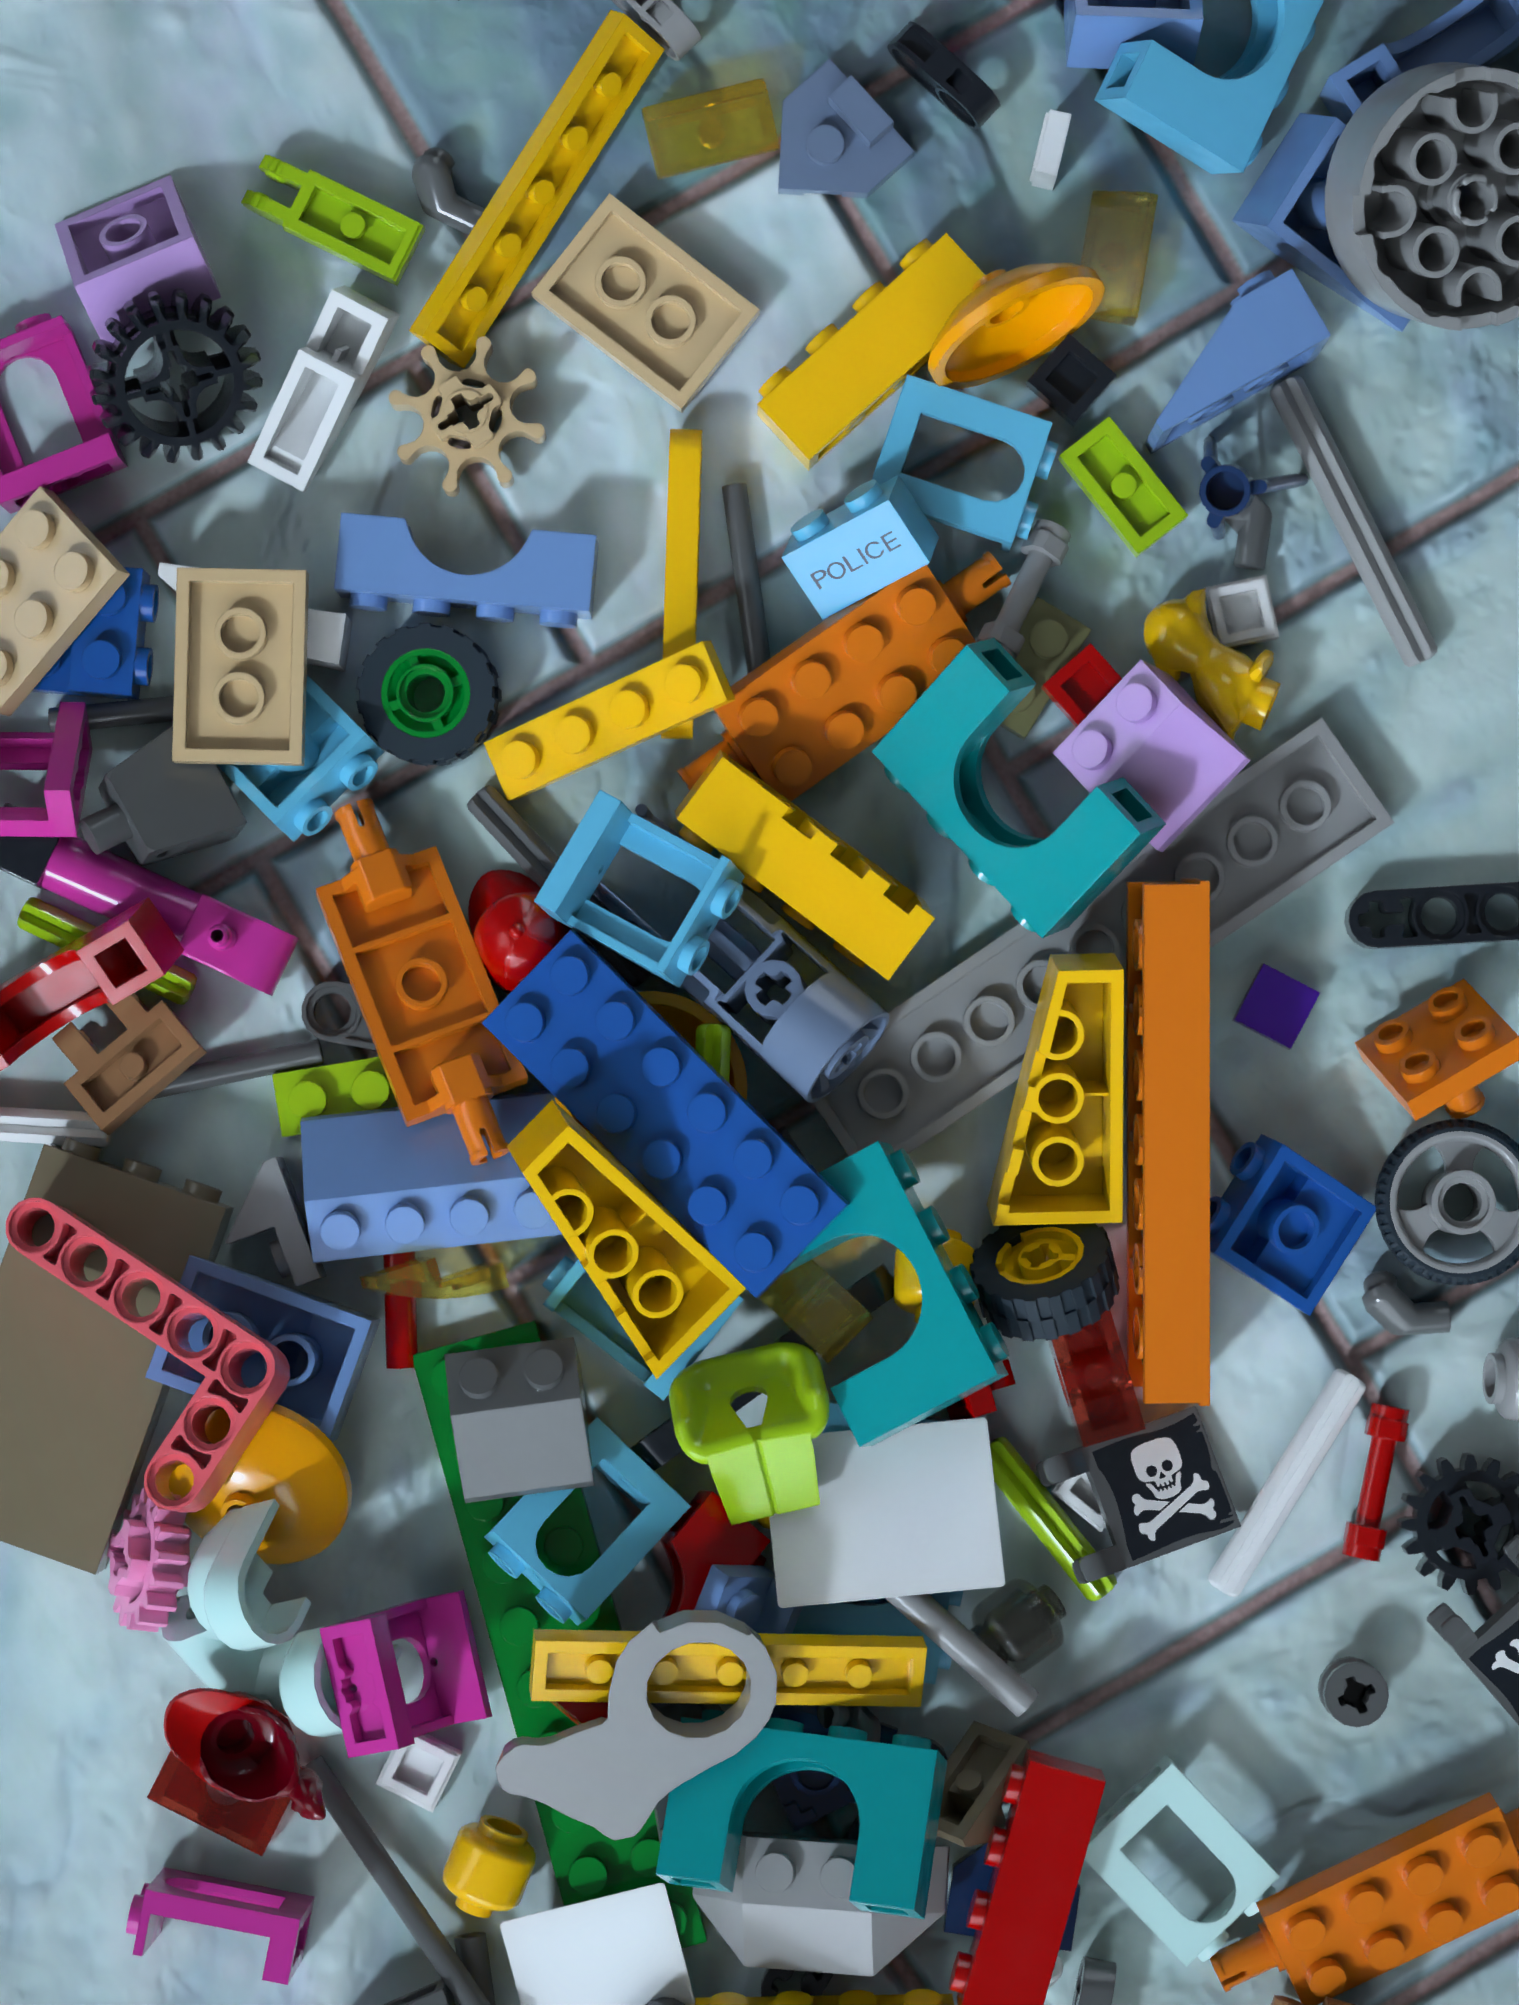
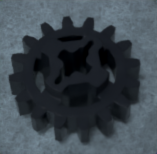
M1462 1453L1459 1468L1456 1469L1446 1458L1440 1457L1436 1459L1439 1475L1432 1478L1418 1471L1415 1477L1423 1488L1419 1495L1403 1493L1401 1499L1406 1504L1413 1507L1412 1516H1404L1397 1519V1526L1413 1532V1538L1401 1545L1402 1550L1408 1555L1422 1553L1423 1557L1415 1568L1422 1576L1425 1577L1439 1569L1437 1586L1448 1591L1456 1578H1459L1463 1592L1468 1595H1475L1479 1579H1483L1491 1589L1499 1590L1501 1589V1579L1498 1573L1505 1569L1519 1577V1569L1503 1552V1547L1515 1535L1519 1534V1494H1516L1514 1491L1519 1486V1474L1511 1471L1502 1478H1499L1500 1461L1491 1457L1483 1463L1481 1470L1477 1469L1476 1459L1471 1453ZM1465 1481L1486 1483L1495 1489L1500 1496L1496 1498L1490 1497L1483 1501L1474 1498L1471 1489L1467 1487ZM1440 1494L1443 1504L1437 1519L1427 1523L1430 1508ZM1461 1504L1468 1511L1482 1517L1481 1521L1474 1524L1476 1534L1474 1540L1476 1544L1469 1536L1455 1531V1527L1463 1523L1461 1513L1463 1507ZM1509 1524L1507 1539L1497 1553L1494 1546L1501 1528ZM1453 1547L1464 1550L1466 1558L1470 1560L1472 1566H1460L1449 1563L1437 1551H1446Z

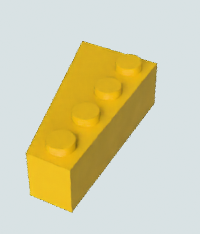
M719 750L675 810L676 819L684 824L678 833L686 841L708 854H711L714 848L735 863L736 867L745 876L742 880L743 883L758 893H761L765 887L785 902L781 909L791 918L810 931L817 926L835 940L832 946L843 956L861 968H864L867 964L886 980L891 978L935 919L922 897L722 750Z
M1115 953L1050 954L986 1204L993 1226L1123 1223L1124 969Z
M551 1100L507 1145L524 1177L600 1291L656 1380L746 1289L609 1150L555 1101Z

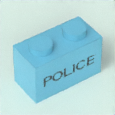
M899 475L881 485L876 480L865 482L845 497L844 505L825 514L823 509L814 510L799 519L791 527L792 535L781 558L822 619L835 614L930 563L939 536Z

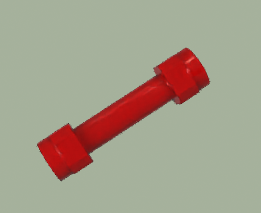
M1373 1402L1371 1404L1364 1433L1372 1437L1355 1522H1346L1342 1554L1380 1562L1387 1535V1530L1380 1528L1396 1444L1397 1441L1405 1442L1410 1410Z

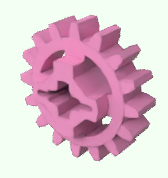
M145 1488L141 1489L140 1495L134 1494L132 1496L131 1510L125 1509L123 1513L122 1529L117 1534L111 1535L107 1556L110 1558L108 1589L110 1594L116 1596L113 1610L116 1613H120V1626H127L129 1630L158 1632L159 1627H166L168 1625V1612H175L177 1609L176 1596L178 1590L187 1587L188 1572L191 1565L189 1543L192 1532L188 1526L183 1525L187 1513L167 1510L155 1505L148 1497ZM171 1492L177 1500L181 1499L180 1495Z

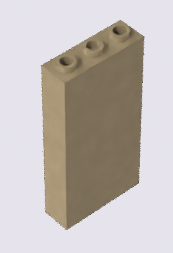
M65 1137L62 1147L56 1144L43 1145L24 1200L27 1198H42L69 1209L179 1283L189 1255L215 1262L234 1207L219 1202L223 1191L190 1179H186L183 1189L159 1181L162 1170L130 1158L125 1159L122 1168L99 1160L102 1148L87 1145L69 1137ZM50 1214L40 1217L33 1226L32 1239L36 1246H41L52 1238L55 1223ZM8 1243L0 1265V1541L96 1575L106 1569L109 1561L107 1551L111 1535L117 1534L120 1530L123 1513L130 1502L170 1386L145 1378L157 1346L156 1343L19 1253L10 1243ZM103 1249L91 1252L85 1260L84 1274L88 1281L98 1279L105 1272L107 1256ZM155 1283L144 1286L137 1295L136 1308L142 1317L151 1314L160 1302V1292Z

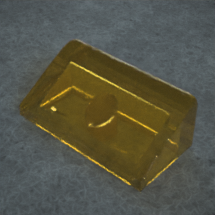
M763 78L641 109L657 180L780 150L765 79Z
M1131 191L1092 192L1080 265L1090 267L1097 272L1104 284L1105 292L1101 303L1089 319L1134 327L1139 312L1158 194Z

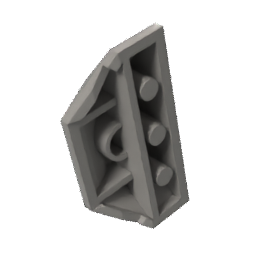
M742 1831L733 1893L692 1887V1895L696 1903L746 1967L873 1977L946 1913L950 1846L935 1845L925 1919L861 1911L849 1902L858 1844L856 1839Z

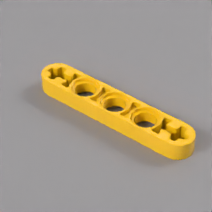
M670 429L663 659L696 644L702 477V430ZM694 719L662 733L661 739L693 740Z

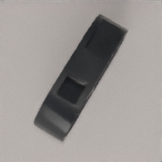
M910 21L887 45L888 51L895 61L952 114L970 128L980 129L1001 106L997 96L980 77L917 23Z

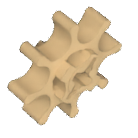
M483 336L479 337L476 341V357L473 363L467 369L461 371H451L445 368L439 362V357L433 346L427 345L423 347L421 356L424 363L435 373L432 388L426 394L419 397L408 396L398 390H393L389 394V402L394 410L412 411L419 414L423 419V430L420 436L415 441L398 447L397 454L401 462L405 465H411L421 454L426 452H438L444 455L449 461V470L442 482V487L450 497H455L459 494L461 473L468 465L473 463L490 465L496 471L500 485L503 488H510L514 484V477L512 472L501 462L503 446L509 440L516 437H525L537 444H542L546 440V432L542 424L523 423L512 414V404L519 394L537 387L538 381L535 372L527 368L516 379L509 382H498L492 379L486 370L489 358L493 353V347L490 339ZM466 385H474L482 388H474ZM442 402L438 415L434 417L438 403ZM463 405H467L472 412L478 411L479 425L469 430L463 422L456 424L459 421L456 410ZM502 416L500 427L494 433L496 421ZM459 445L469 449H459L453 446Z

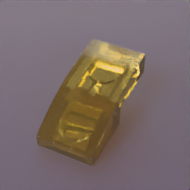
M418 1257L359 1277L362 1288L365 1290L404 1298H462L487 1294L509 1287L503 1263L484 1262L441 1277L435 1257Z
M813 1259L787 1273H783L758 1297L773 1314L790 1330L792 1329L827 1364L873 1319L868 1310Z

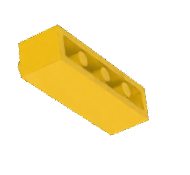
M947 233L934 244L927 238L919 242L900 261L899 265L904 271L887 287L881 281H877L869 287L853 304L852 308L857 312L853 318L840 329L833 323L824 328L805 348L811 356L793 372L787 366L782 367L759 389L758 392L762 395L763 399L757 404V415L808 471L902 387L907 374L914 376L928 363L932 345L957 305L973 292V285L985 276Z

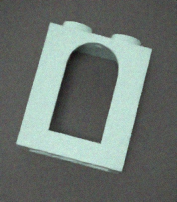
M1167 1754L1095 1822L1085 1856V1861L1186 1967L1196 1957L1204 1962L1219 1951L1229 1938V1934L1225 1929L1243 1912L1248 1917L1259 1912L1256 1902L1275 1894L1276 1889L1272 1884L1280 1877L1273 1866L1247 1842L1192 1784L1184 1772ZM1166 1805L1226 1866L1234 1879L1235 1889L1201 1922L1191 1920L1179 1912L1121 1851V1848Z

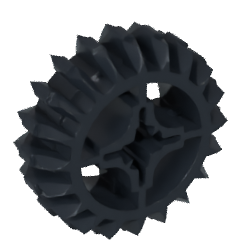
M174 289L171 295V306L164 307L159 293L151 291L147 297L151 310L141 314L137 305L133 301H128L124 304V309L131 320L127 325L124 326L117 319L111 317L105 322L107 330L115 338V341L113 343L103 339L95 340L92 345L95 354L108 362H97L88 366L87 373L90 379L104 383L90 391V396L94 405L108 406L100 415V419L106 428L121 425L117 438L123 446L126 447L133 444L140 438L139 451L143 457L149 459L156 453L159 445L163 444L164 457L169 463L177 462L180 446H187L193 460L200 461L203 458L201 442L210 439L217 450H224L226 442L220 431L227 426L232 432L241 434L245 429L243 422L235 414L236 411L240 410L247 413L256 411L257 402L243 391L262 387L263 379L260 374L247 370L260 362L261 357L255 347H243L251 337V333L244 324L235 325L230 328L235 315L229 307L223 306L210 316L212 300L208 295L201 293L195 299L191 309H189L187 294L183 289ZM173 330H190L201 333L221 347L222 352L208 356L205 350L200 352L184 351L180 348ZM153 337L155 351L152 359L146 365L133 369V376L125 378L128 364L136 350L145 341ZM169 351L184 371L181 374L182 384L179 385L182 401H180L174 388L170 387L167 379L170 378L169 368L172 367L168 355ZM225 375L221 390L209 407L198 414L196 401L199 394L204 388L217 384L218 376ZM143 397L145 402L155 400L168 402L176 414L177 421L167 422L152 419L140 413L128 401Z

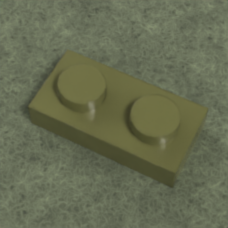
M1039 597L1036 598L1019 631V634L1025 638V642L1018 656L1014 658L1037 684L1000 724V726L1023 740L1050 699L1041 689L1042 685L1077 655L1092 630Z

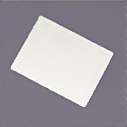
M983 1417L913 1424L873 1446L859 1447L851 1430L821 1433L812 1440L820 1505L782 1514L775 1513L769 1517L777 1603L780 1608L995 1588L1005 1585L988 1422Z
M657 1883L502 1921L500 1924L521 2005H647L652 2000L661 1997L675 1998L685 2005H695V1998L664 1883Z

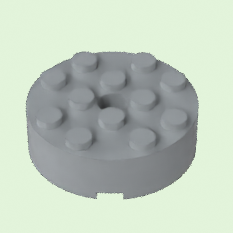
M1439 62L1422 65L1392 78L1379 87L1355 111L1345 126L1332 154L1327 173L1324 205L1327 231L1334 254L1348 279L1361 294L1382 309L1414 321L1458 331L1491 324L1498 326L1519 317V73L1459 62Z

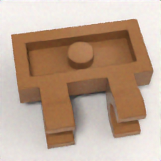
M136 993L131 994L114 1005L106 1003L127 1030L101 1052L90 1037L82 1029L79 1031L73 1022H70L52 1037L59 1049L78 1070L63 1084L100 1130L107 1135L112 1134L207 1053L174 1011L162 1000L151 1010H148Z

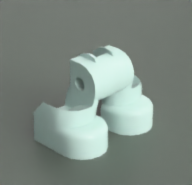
M275 1499L246 1505L242 1508L232 1509L204 1536L189 1568L188 1595L176 1597L177 1609L175 1612H168V1625L161 1628L163 1638L207 1688L228 1692L241 1691L251 1694L262 1701L267 1699L274 1709L288 1716L291 1722L307 1735L327 1737L342 1734L319 1628H314L295 1634L299 1630L311 1602L307 1597L271 1604L262 1594L273 1571L257 1554V1550L280 1505ZM395 1644L393 1648L396 1661H398L402 1649L398 1644Z

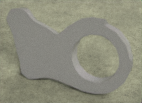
M682 1610L651 1622L628 1642L616 1661L608 1696V1718L600 1717L548 1737L522 1736L512 1739L504 1745L495 1767L501 1789L508 1794L524 1796L544 1803L572 1819L596 1828L612 1840L634 1837L642 1829L658 1802L670 1791L710 1767L734 1756L755 1739L769 1721L776 1704L777 1673L760 1635L744 1622L717 1610ZM712 1642L730 1649L744 1662L746 1666V1685L738 1701L723 1715L706 1722L682 1723L665 1717L650 1703L647 1697V1681L655 1665L671 1650L686 1644Z

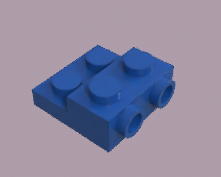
M124 567L130 573L129 577L31 692L122 700L139 699L140 686L150 685L153 671L152 648L144 647L146 622H156L159 606L158 585L150 584L151 576L143 568Z
M1261 1134L1256 1143L1247 1142L1237 1150L1230 1163V1173L1234 1175V1178L1221 1198L1219 1196L1210 1198V1253L1296 1309L1310 1316L1376 1212V1206L1286 1145Z

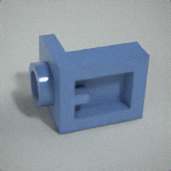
M712 1564L694 1610L720 1611L744 1622L756 1633L792 1634L803 1606L780 1608L778 1606L775 1573L765 1566Z

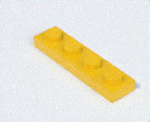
M701 641L484 742V746L507 801H513L736 699L712 641Z

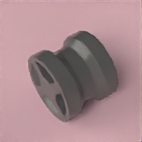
M1350 1656L1336 1659L1327 1665L1320 1675L1318 1684L1320 1701L1327 1712L1344 1725L1356 1728L1370 1725L1378 1720L1387 1708L1389 1698L1387 1683L1381 1673L1363 1659ZM1370 1687L1369 1690L1365 1691L1364 1697L1360 1701V1698L1363 1695V1691Z

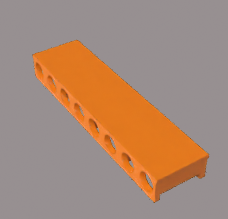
M1180 878V881L1126 882L1128 1387L1143 1386V1402L1145 1404L1198 1403L1200 1406H1210V881ZM1141 1036H1143V1047L1141 1044Z

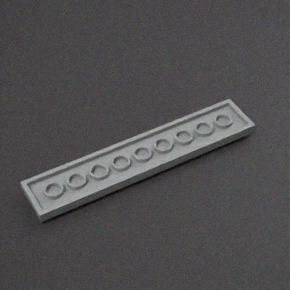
M1320 718L1236 775L1163 852L1158 851L1148 843L1069 928L1041 938L1037 933L1027 930L1019 923L888 1012L889 1023L870 1054L841 1085L826 1097L812 1102V1104L848 1156L877 1141L891 1144L894 1151L903 1148L909 1154L1019 1079L1050 954L1115 953L1124 969V1007L1126 1006V882L1180 881V878L1210 881L1211 948L1395 822L1324 719Z

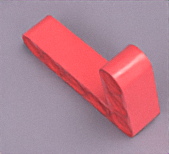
M27 1198L18 1202L7 1217L6 1235L9 1243L19 1253L205 1376L149 1462L144 1474V1488L148 1497L155 1505L167 1510L183 1513L197 1512L205 1508L214 1499L286 1389L290 1379V1366L286 1356L277 1347L69 1209L42 1198ZM50 1214L55 1223L52 1238L47 1243L36 1246L32 1239L33 1226L40 1217ZM103 1249L107 1256L105 1272L98 1279L88 1281L84 1274L85 1260L91 1252ZM155 1283L160 1292V1302L151 1314L142 1317L136 1308L137 1295L144 1286ZM208 1318L213 1326L211 1343L205 1349L194 1352L188 1342L189 1331L196 1321ZM261 1353L267 1363L266 1375L258 1385L248 1388L242 1380L241 1368L249 1356ZM223 1408L230 1418V1429L222 1441L212 1444L206 1436L205 1423L213 1411ZM186 1464L194 1476L193 1486L185 1497L177 1500L170 1492L169 1478L178 1466Z

